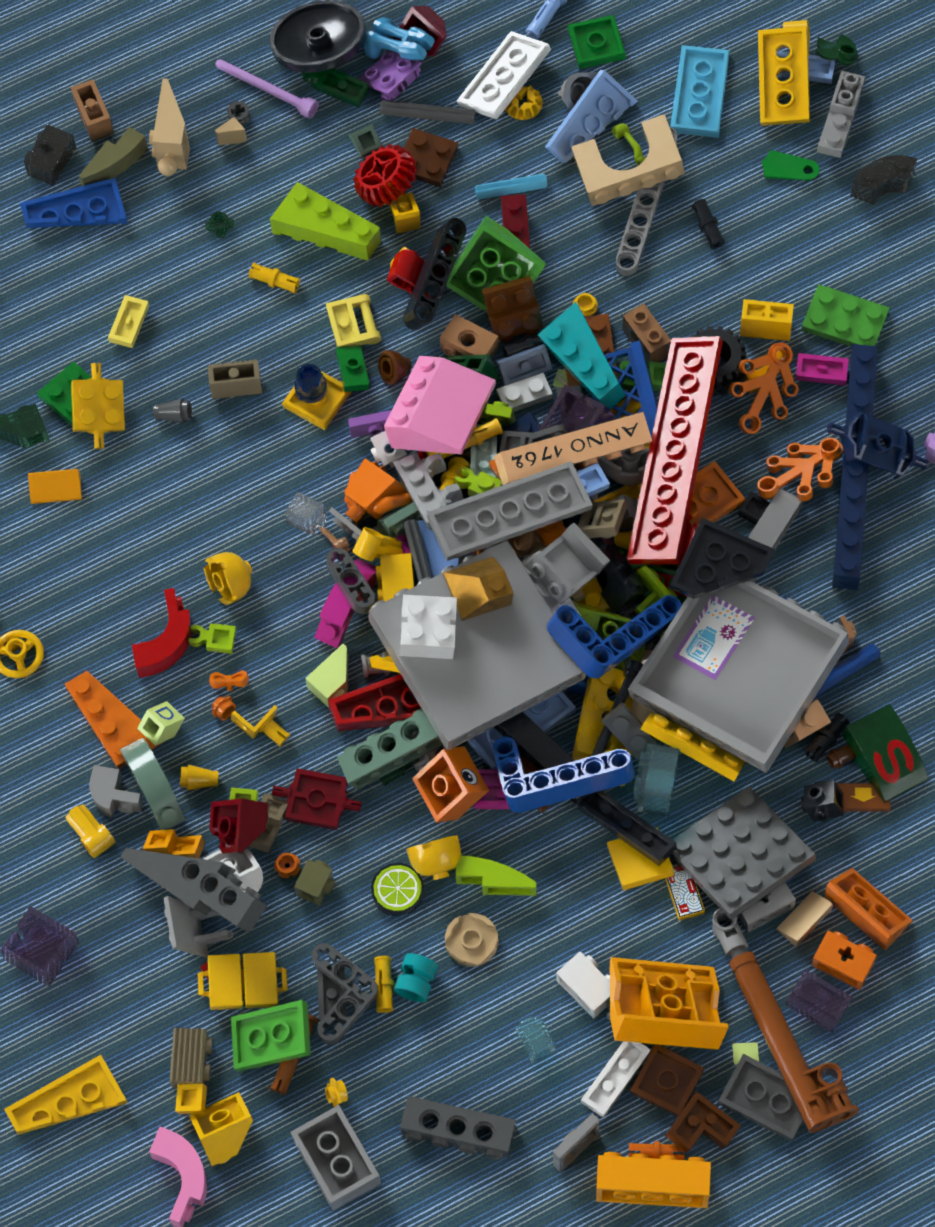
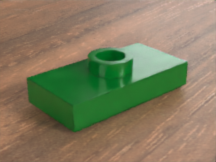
M361 345L336 347V357L344 392L369 390L370 384Z

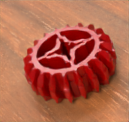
M389 144L386 148L381 146L378 151L373 150L370 156H365L366 160L359 163L360 168L354 171L356 174L353 178L354 188L359 197L372 206L378 205L379 207H382L384 204L390 205L393 200L398 201V197L405 195V191L412 188L410 183L416 180L414 175L418 172L415 159L408 150H405L404 147L402 148L398 144L395 146Z

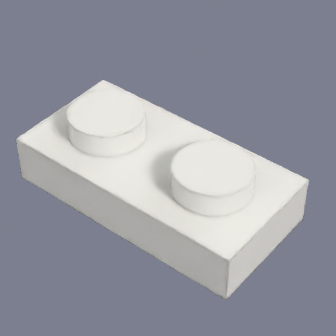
M544 373L496 389L499 401L509 404V407L513 408V412L553 398V393Z

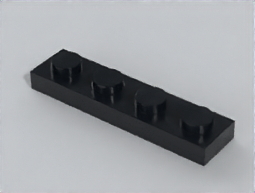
M603 791L591 793L577 804L578 810L658 866L677 849L675 841Z

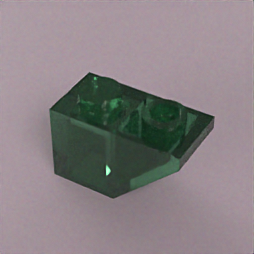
M36 403L21 406L17 411L8 414H0L1 440L25 449L49 440Z

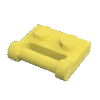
M363 294L326 303L337 347L374 345L382 340L380 332L376 330L370 308L371 299L369 295ZM353 308H360L366 333L360 334Z

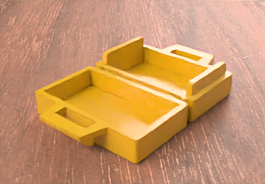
M275 952L243 954V969H241L242 958L240 954L208 955V971H202L197 974L198 995L209 997L210 1010L242 1009L244 1006L242 995H245V1008L278 1006V993L288 991L287 969L276 967ZM276 973L282 974V988H277ZM208 976L209 991H204L203 977Z

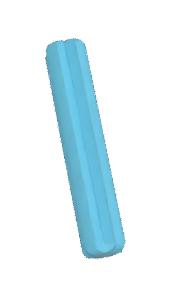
M537 174L476 185V198L480 200L543 189L547 187V177L545 174Z

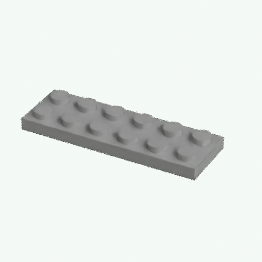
M572 461L429 511L427 512V519L446 560L449 561L592 509V503Z

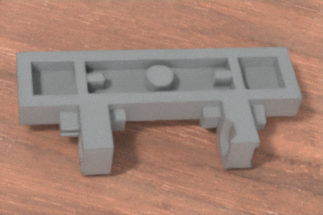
M413 453L393 462L397 474L429 530H432L427 519V512L464 499L457 483L446 486L443 490H438L431 478L434 475L446 471V465L440 453L428 456L420 460L417 453Z

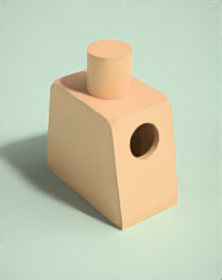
M818 699L812 702L794 729L793 735L785 743V749L831 723Z

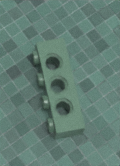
M419 709L413 713L412 717L391 724L389 729L384 732L368 736L367 741L359 745L347 747L343 751L344 753L337 756L347 783L358 790L442 746L443 743L423 710ZM419 730L418 736L411 740L412 733ZM396 742L395 748L388 752L389 745ZM373 754L372 760L365 764L367 756Z

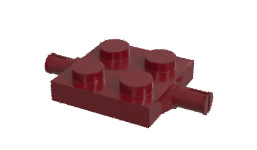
M297 768L294 781L289 788L273 785L272 796L287 799L286 821L338 830L340 817L344 810L360 813L362 808V801L347 799L348 783L346 778L342 776Z

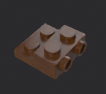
M530 276L482 289L491 331L499 336L501 342H510L516 335L523 333L529 336L536 334L540 328L544 327Z

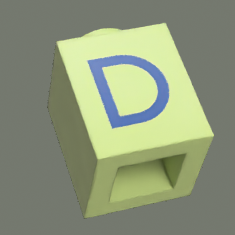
M166 701L148 709L137 729L154 745H158L175 737L185 718Z

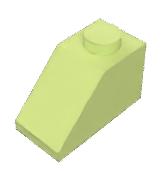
M344 644L305 678L307 688L328 708L329 699L346 694L348 691V651Z

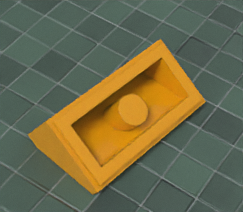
M78 469L28 473L31 504L82 500L81 475Z

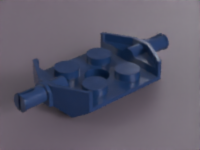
M862 412L854 415L844 427L833 422L828 424L827 432L841 438L847 462L857 459L896 474L893 477L894 480L903 476L911 465L923 470L928 465V459L916 455L917 451H914V438L906 429ZM879 437L883 439L886 448L881 446Z

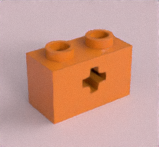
M827 931L813 957L812 966L861 990L875 963L877 955L873 953L870 947L864 944L856 945L848 941L849 938L840 932L835 931L832 933ZM845 955L850 956L846 961L841 960Z

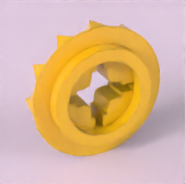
M531 85L529 87L523 86L505 108V111L508 115L518 120H528L535 117L541 111L543 104L539 90L533 89ZM527 96V102H524L519 108V100Z

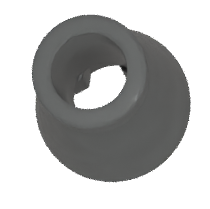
M177 399L160 405H154L153 415L155 420L185 423L192 419V405L189 400Z

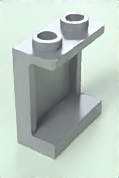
M573 523L558 539L543 551L537 552L525 567L549 591L551 596L560 604H563L595 578L610 560Z

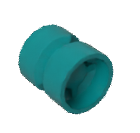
M407 953L401 966L403 974L398 976L393 989L394 992L407 1000L419 1003L427 1002L431 990L429 982L434 980L438 964L425 956Z

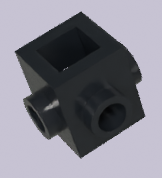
M835 780L817 781L814 784L805 785L804 796L801 797L802 809L808 813L813 821H826L829 818L844 816V793Z

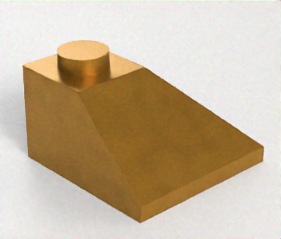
M494 557L443 573L452 597L457 598L456 608L462 621L512 605L514 592L505 570Z

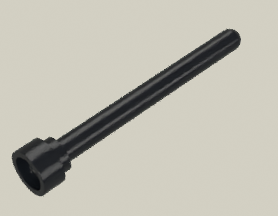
M627 659L623 667V676L625 678L611 711L620 703H626L629 696L628 688L643 667L642 663L633 659ZM605 724L591 756L602 754L606 749L612 732Z

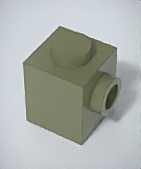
M308 859L294 886L296 896L320 906L325 895H330L335 885L332 869L323 861L316 860L313 862Z

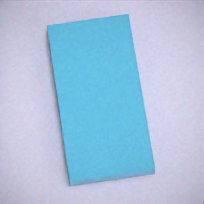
M682 45L670 126L678 134L719 138L730 50Z

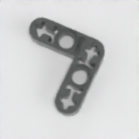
M322 943L314 947L312 951L313 964L346 991L318 1024L317 1031L320 1040L325 1044L332 1045L340 1041L372 1004L378 995V988L373 978L334 947ZM320 952L322 954L329 952V959L335 964L332 971H329L331 964L328 961L322 960L319 962L318 954ZM342 967H348L352 970V976L347 980H342L337 976L338 970ZM357 976H360L358 982L363 987L370 985V994L364 993L361 995L360 987L355 984ZM344 1004H352L356 1008L352 1016L345 1017L340 1013V1009ZM336 1015L340 1021L334 1028L336 1034L334 1036L332 1034L325 1036L324 1028L326 1026L331 1028L336 1023L335 1018H333Z

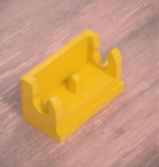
M743 299L740 336L790 341L794 304Z

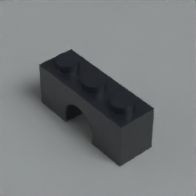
M601 537L589 538L610 560L604 567L607 575V585L600 594L614 614L631 609L648 592L647 588L632 569L627 558L615 545L612 537L607 539Z

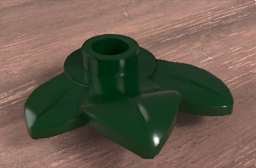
M841 35L836 43L817 38L818 49L816 53L820 57L827 60H837L842 65H850L857 62L856 45L845 35Z

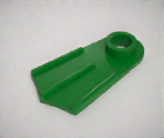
M770 150L761 162L765 178L810 181L815 179L820 172L819 165L815 161ZM810 169L813 172L806 174L804 171Z

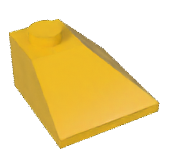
M239 1092L205 1107V1113L189 1115L211 1166L223 1164L238 1154L253 1122Z

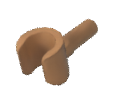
M325 527L320 529V532L330 540L334 549L341 548L347 552L350 551L346 537L337 540Z

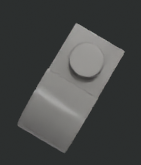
M94 765L89 789L95 806L101 813L113 818L115 808L127 814H132L133 811H142L143 800L140 793L120 790L123 778L119 769Z

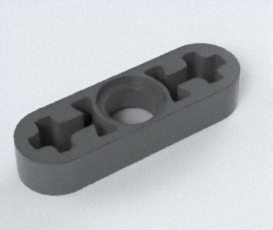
M341 548L330 550L326 557V567L355 612L359 614L369 613V610L375 604L374 592L346 550ZM334 559L343 561L342 567L344 570L341 571V566L338 562H334ZM351 576L355 577L358 582L355 585H347L343 580ZM358 591H360V596L363 600H368L367 603L364 604L363 601H359Z

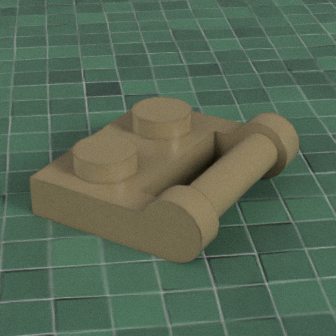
M625 499L591 502L592 509L580 513L581 517L577 526L588 538L601 537L607 539L617 536L627 506Z

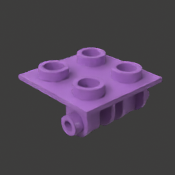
M388 50L371 68L366 70L359 80L370 84L371 88L382 92L381 98L383 100L394 101L400 92L405 90L404 87H408L420 76L419 72H421L419 66L422 63L417 60L401 58L399 53Z

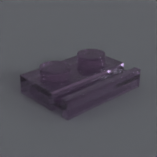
M805 969L789 998H787L785 1005L833 1032L853 997Z

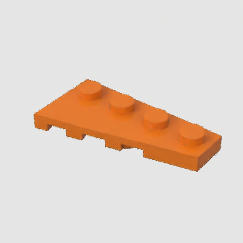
M88 671L65 683L66 689L117 769L127 765L120 749L144 738L151 750L160 745H154L137 729L141 719Z

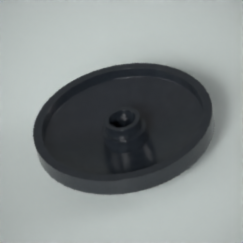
M333 0L315 1L289 11L278 20L270 34V47L275 60L287 69L305 73L321 72L337 67L351 59L364 44L366 27L362 15L353 6Z

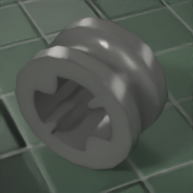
M236 101L229 105L227 109L228 119L230 120L235 117L242 126L245 125L250 119L248 106L241 101ZM236 111H241L240 117H236Z

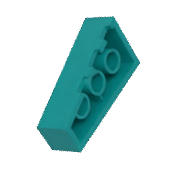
M577 302L572 304L538 334L546 348L606 412L626 396Z

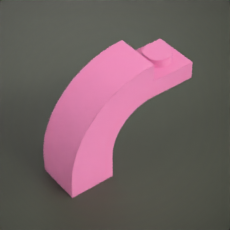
M159 1127L149 1153L152 1159L174 1167L181 1175V1190L169 1220L173 1226L183 1227L185 1221L189 1223L193 1216L195 1207L192 1204L194 1203L202 1207L204 1205L207 1194L206 1173L198 1153L184 1137L171 1130Z

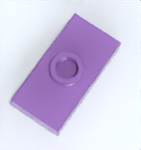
M392 410L349 418L351 438L366 435L375 436L385 431L384 425Z

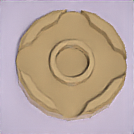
M468 913V915L455 918L448 925L445 933V945L448 954L458 964L467 967L480 966L488 962L495 955L499 944L498 932L493 922L486 916L477 913Z

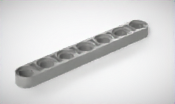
M670 127L677 146V132L674 128ZM665 181L657 183L653 187L637 191L616 257V270L623 276L633 275L638 269ZM644 196H649L654 201L650 205H644L640 202V199ZM637 217H643L647 220V223L643 226H637L633 221ZM637 238L641 243L636 247H631L627 244V240ZM623 259H630L634 264L630 268H624L620 265V262Z

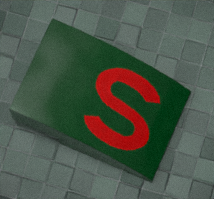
M890 704L845 727L842 736L857 756L855 759L856 764L884 803L928 781L929 778L920 755L906 728Z

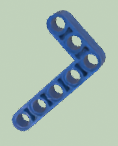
M672 595L664 596L604 640L598 636L574 608L562 605L548 621L547 631L586 675L591 678H599L665 631L678 613L682 603Z
M501 737L493 744V752L507 805L511 811L516 813L629 783L635 776L629 752L623 749H616L525 774L521 757L513 738Z

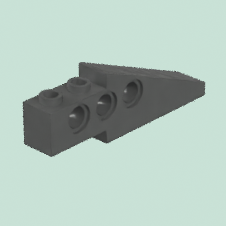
M126 848L120 856L194 910L207 916L212 908L228 921L249 933L268 906L259 900L262 896L260 893L250 887H247L246 890L241 887L243 882L233 876L236 870L222 862Z

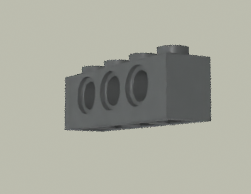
M408 1096L400 1130L401 1135H405V1138L410 1141L421 1142V1139L432 1141V1144L437 1147L448 1148V1145L459 1147V1151L475 1154V1151L486 1153L488 1158L502 1160V1157L509 1158L516 1130V1120ZM427 1119L438 1121V1125L433 1129H427L423 1126ZM457 1124L465 1127V1131L460 1135L452 1134L450 1129ZM486 1130L492 1134V1137L487 1141H481L477 1138L478 1133Z

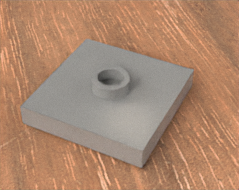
M593 1113L580 1126L573 1129L553 1151V1166L559 1172L563 1171L599 1136V1119Z

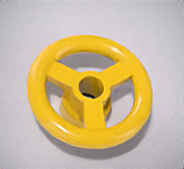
M14 630L1 636L0 654L6 655L15 661L18 671L6 668L0 659V673L10 678H24L33 674L40 667L44 658V648L40 639L35 634L26 630ZM20 638H25V639H28V640H27L26 642H24V641H23L22 639H20ZM35 646L36 658L29 667L25 668L24 659L26 653ZM16 650H21L19 654H14Z

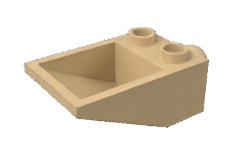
M168 79L162 80L155 128L150 130L149 144L153 145L152 157L156 158L158 170L164 176H172L177 169H187L190 152L185 122Z

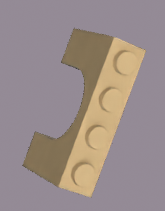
M665 114L641 122L649 146V153L646 159L633 169L621 171L608 167L601 158L595 139L571 147L591 206L604 204L611 199L627 196L634 191L650 188L657 183L673 180L685 174L682 159Z

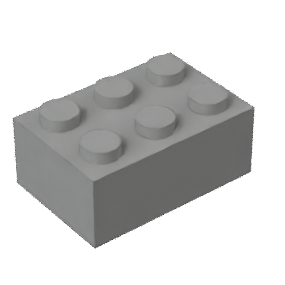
M339 1105L290 1132L293 1142L332 1211L381 1184L377 1170Z

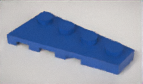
M115 178L20 202L27 228L128 223Z

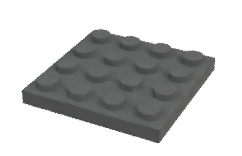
M747 787L672 839L676 842L677 849L670 855L730 920L816 860V854L750 787Z

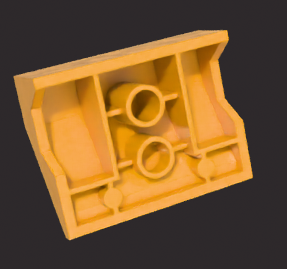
M611 957L610 1021L614 1040L719 1050L729 1027L728 1023H720L717 1010L720 990L714 967Z

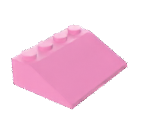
M419 356L384 425L391 448L462 454L496 385L495 379L442 357Z

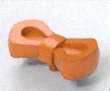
M243 670L233 675H223L219 672H214L209 678L211 687L218 689L226 686L228 691L233 690L232 686L244 687L249 682V676Z

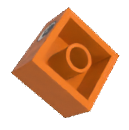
M465 746L454 747L448 751L444 748L412 778L436 823L458 820L489 791Z

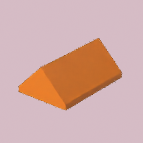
M853 868L831 880L826 886L824 898L829 900L836 909L883 950H886L913 921Z

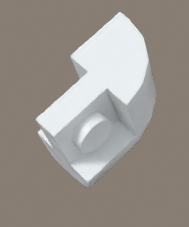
M245 849L242 853L223 854L221 850H218L203 858L205 860L219 861L234 868L236 871L233 876L243 882L241 884L243 889L246 890L247 887H250L258 892L263 882L262 869L248 849Z

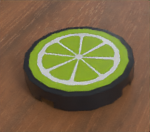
M403 863L389 864L375 874L371 884L372 898L377 908L385 914L391 916L409 914L415 911L422 903L425 894L423 879L410 865Z

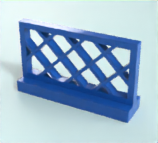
M639 340L630 343L631 347L605 354L608 362L610 361L609 364L612 370L621 374L618 380L620 385H622L626 377L635 381L636 384L631 393L623 390L627 399L620 408L615 405L611 409L618 412L613 419L616 420L621 418L622 415H633L625 411L632 400L640 403L641 408L638 413L644 412L652 437L658 404L644 350ZM629 357L630 363L625 371L614 366L619 358ZM592 397L598 424L609 422L602 417L605 410L602 407L600 408L599 403Z

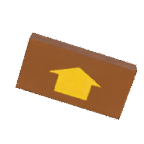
M837 783L844 793V812H890V800L884 803L871 783Z

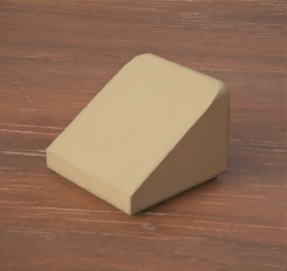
M235 117L215 129L216 140L219 146L247 141L246 131Z

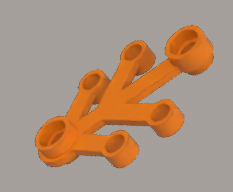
M775 343L769 348L767 355L753 360L744 359L739 363V370L742 374H752L756 368L769 365L766 374L745 382H733L729 385L728 392L732 397H742L745 392L759 388L748 413L739 419V428L745 434H754L760 430L761 420L759 413L768 394L773 405L771 416L776 420H783L788 416V409L783 404L776 382L778 372L780 371L784 382L781 392L785 397L796 396L799 388L793 380L789 367L793 353L786 343ZM778 351L782 353V358L780 360H778L776 357V353ZM746 362H748L751 366L749 371L745 370L744 366ZM736 385L740 387L739 394H736L734 392V387ZM788 385H791L793 388L791 394L787 392ZM778 408L782 409V415L780 417L777 415ZM747 419H749L751 422V426L749 428H746L745 421Z
M826 438L819 445L789 444L787 446L789 458L773 455L767 458L766 464L768 471L772 473L779 472L782 468L792 469L778 478L771 476L762 477L757 483L759 495L766 500H771L781 487L802 475L800 485L796 489L797 497L801 501L810 500L813 497L811 483L815 466L823 462L822 472L817 475L818 485L821 488L831 487L833 485V463L843 455L842 444L835 438ZM803 454L813 455L810 458H801Z

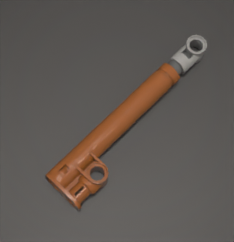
M719 908L713 914V934L719 939L726 956L732 958L729 965L735 974V978L808 1131L815 1133L852 1118L860 1110L857 1105H852L847 1095L848 1089L842 1078V1070L838 1065L830 1062L809 1069L759 964H757L758 961L754 953L751 951L747 952L748 944L737 923V916L730 920ZM720 921H728L731 925L722 927L718 923ZM826 1075H831L835 1077L836 1081L827 1083L822 1078Z

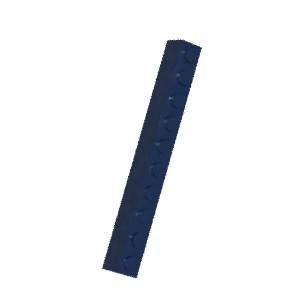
M852 345L845 425L859 412L873 417L878 346ZM844 449L832 588L858 590L861 573L869 464L857 459L847 462Z

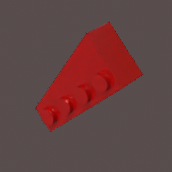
M401 674L328 700L329 710L338 732L387 727L397 721H404L412 717L414 712L422 709Z

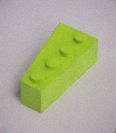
M298 182L270 218L272 234L279 236L281 234L288 235L297 241L313 242L318 247L325 248L327 246L337 249L340 253L369 260L381 243L380 227Z

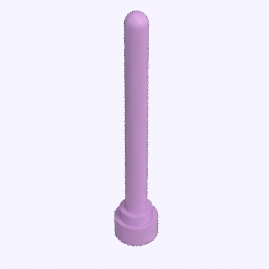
M219 59L215 63L218 69L297 107V110L304 117L311 119L318 110L319 102L310 97H303L301 99L224 60Z

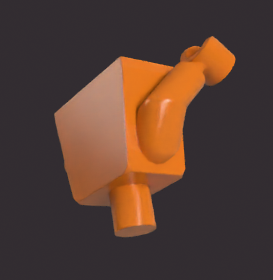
M366 458L358 470L350 474L348 486L344 493L353 502L345 515L355 523H358L366 512L375 519H380L385 513L395 508L408 506L413 503L407 490L396 479L386 473L384 465L379 467L377 462L371 463Z

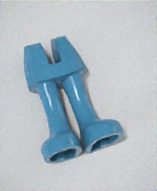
M381 17L373 23L375 32H367L364 51L366 56L371 59L379 58L383 50L388 49L399 53L401 58L423 61L427 55L426 50H430L435 41L432 36L417 27H411L407 31L396 27L391 19ZM396 37L402 39V41L394 40L392 38Z

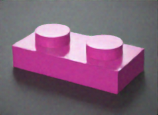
M798 353L795 380L846 386L849 359Z

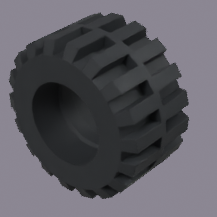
M708 326L706 331H703L701 328L697 330V335L692 334L690 336H720L723 342L720 356L725 358L727 363L717 368L712 396H716L717 392H720L721 395L727 394L729 385L733 382H741L744 376L739 370V363L746 359V347L744 343H741V338L738 335L733 336V331L730 329L727 332L723 331L721 326H718V329Z

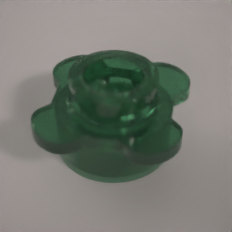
M217 211L205 223V228L207 231L214 232L218 238H224L226 232L233 228L235 223L232 218H228L227 214Z

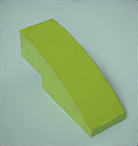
M460 856V861L456 865V884L482 885L483 895L537 896L536 882L525 874L492 860L473 856Z

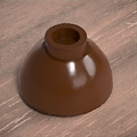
M393 350L383 351L378 360L379 374L388 385H394L402 381L412 367L408 357H404L399 352Z

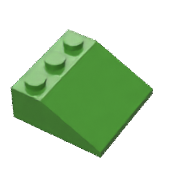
M485 216L456 259L446 286L487 312L482 289L530 276L534 283L546 266V263L508 229Z

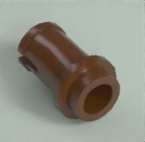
M848 744L837 750L831 749L829 754L826 755L827 761L833 769H841L843 764L857 757Z

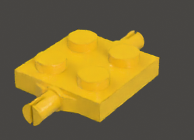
M91 363L92 378L71 381L73 432L94 434V449H105L104 434L108 432H123L125 430L123 380H107L102 378V363Z

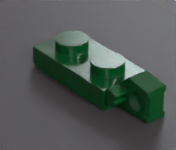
M333 68L321 72H302L303 80L310 83L312 88L360 108L370 89V84Z

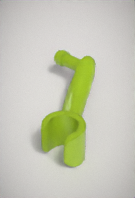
M621 123L612 128V134L616 139H620L623 136L626 138L634 151L636 164L640 165L646 158L643 156L640 145L630 134L629 127Z

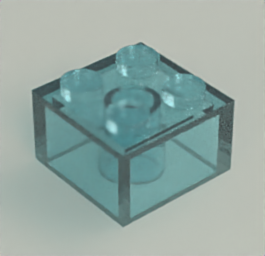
M647 744L646 752H641L633 801L638 802L637 811L669 817L678 771L679 749Z

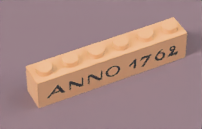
M644 412L502 451L495 455L494 459L502 485L570 461H572L574 466L583 463L585 468L599 463L598 459L603 457L610 461L622 457L621 452L630 450L631 454L646 450L645 445L652 442Z

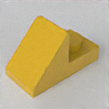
M412 192L398 197V201L393 200L391 202L390 208L397 233L421 228L420 212Z

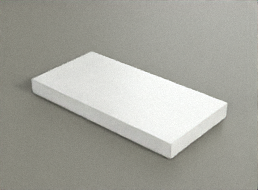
M511 31L458 98V105L497 120L550 52L549 44Z

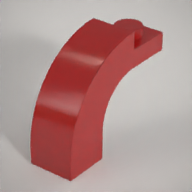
M174 588L164 590L169 615L168 624L164 632L154 640L132 645L139 678L156 675L167 670L182 657L189 645V638H191L192 634L189 609L184 610L182 597H176Z

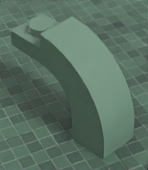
M144 738L120 749L128 769L138 783L159 828L167 830L185 821L186 819L177 802V798Z

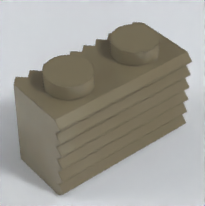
M251 359L244 362L239 361L238 363L235 361L228 364L225 362L224 364L219 363L213 366L211 364L208 365L212 399L262 393L261 374L257 359L254 361Z
M174 1028L170 1084L173 1088H177V1085L181 1084L205 1085V1081H210L211 1064H207V1054H212L213 1038L208 1037L206 1029Z

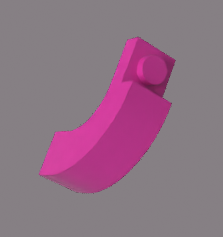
M358 558L354 563L373 591L377 581L376 566ZM350 576L346 577L343 582L347 585H355L358 580ZM337 583L333 586L319 616L321 621L314 637L335 648L341 646L350 620L355 612ZM358 591L357 593L359 595V601H362L360 591Z

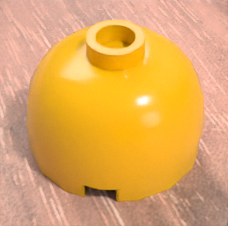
M232 552L219 553L205 560V562H208V565L204 566L206 580L212 592L217 588L223 598L218 599L221 603L230 605L247 594L251 587L252 568L248 561H244L240 556Z
M457 835L406 849L409 861L415 871L423 876H433L434 881L449 877L448 871L456 868L461 856Z

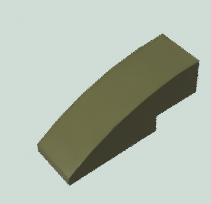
M129 127L116 144L107 140L79 175L81 186L115 178L127 170L148 149L145 135Z

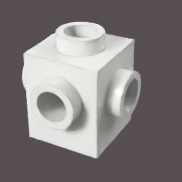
M386 431L370 438L374 445L371 452L377 463L382 461L383 465L389 463L390 467H394L393 462L407 455L405 449H394L392 453L386 451V445L390 444Z

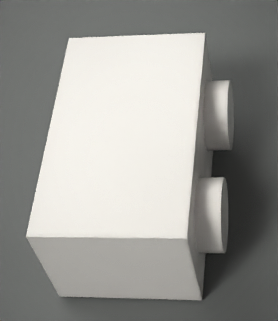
M579 952L556 972V980L594 1019L607 1007V1002H610V975L606 974L604 976L598 970L599 965L590 955L585 957Z

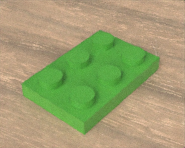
M818 284L801 330L850 347L853 344L876 346L890 307Z
M303 1000L231 1017L233 1065L236 1071H245L311 1055L308 1004Z

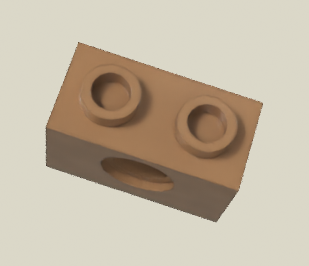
M94 79L71 87L74 103L90 140L94 141L113 134L110 116Z
M645 304L623 315L622 330L631 342L640 340L647 364L649 361L660 362L668 357L671 339Z
M455 314L440 336V347L448 356L489 354L492 359L499 349V336ZM468 342L473 343L472 346H464L463 344Z

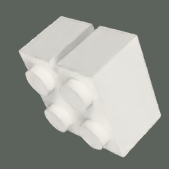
M403 594L400 656L453 659L456 629V597Z

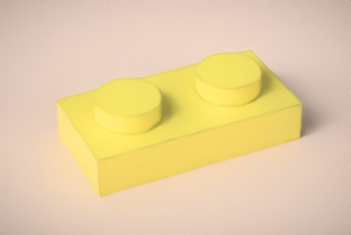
M127 295L124 296L108 336L109 342L133 348L149 309L148 301Z

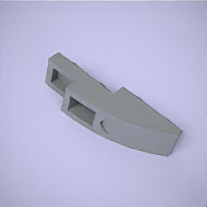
M841 71L818 144V153L841 158L853 124L865 76Z

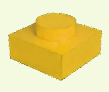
M204 1084L177 1085L175 1112L178 1114L205 1113L207 1086Z

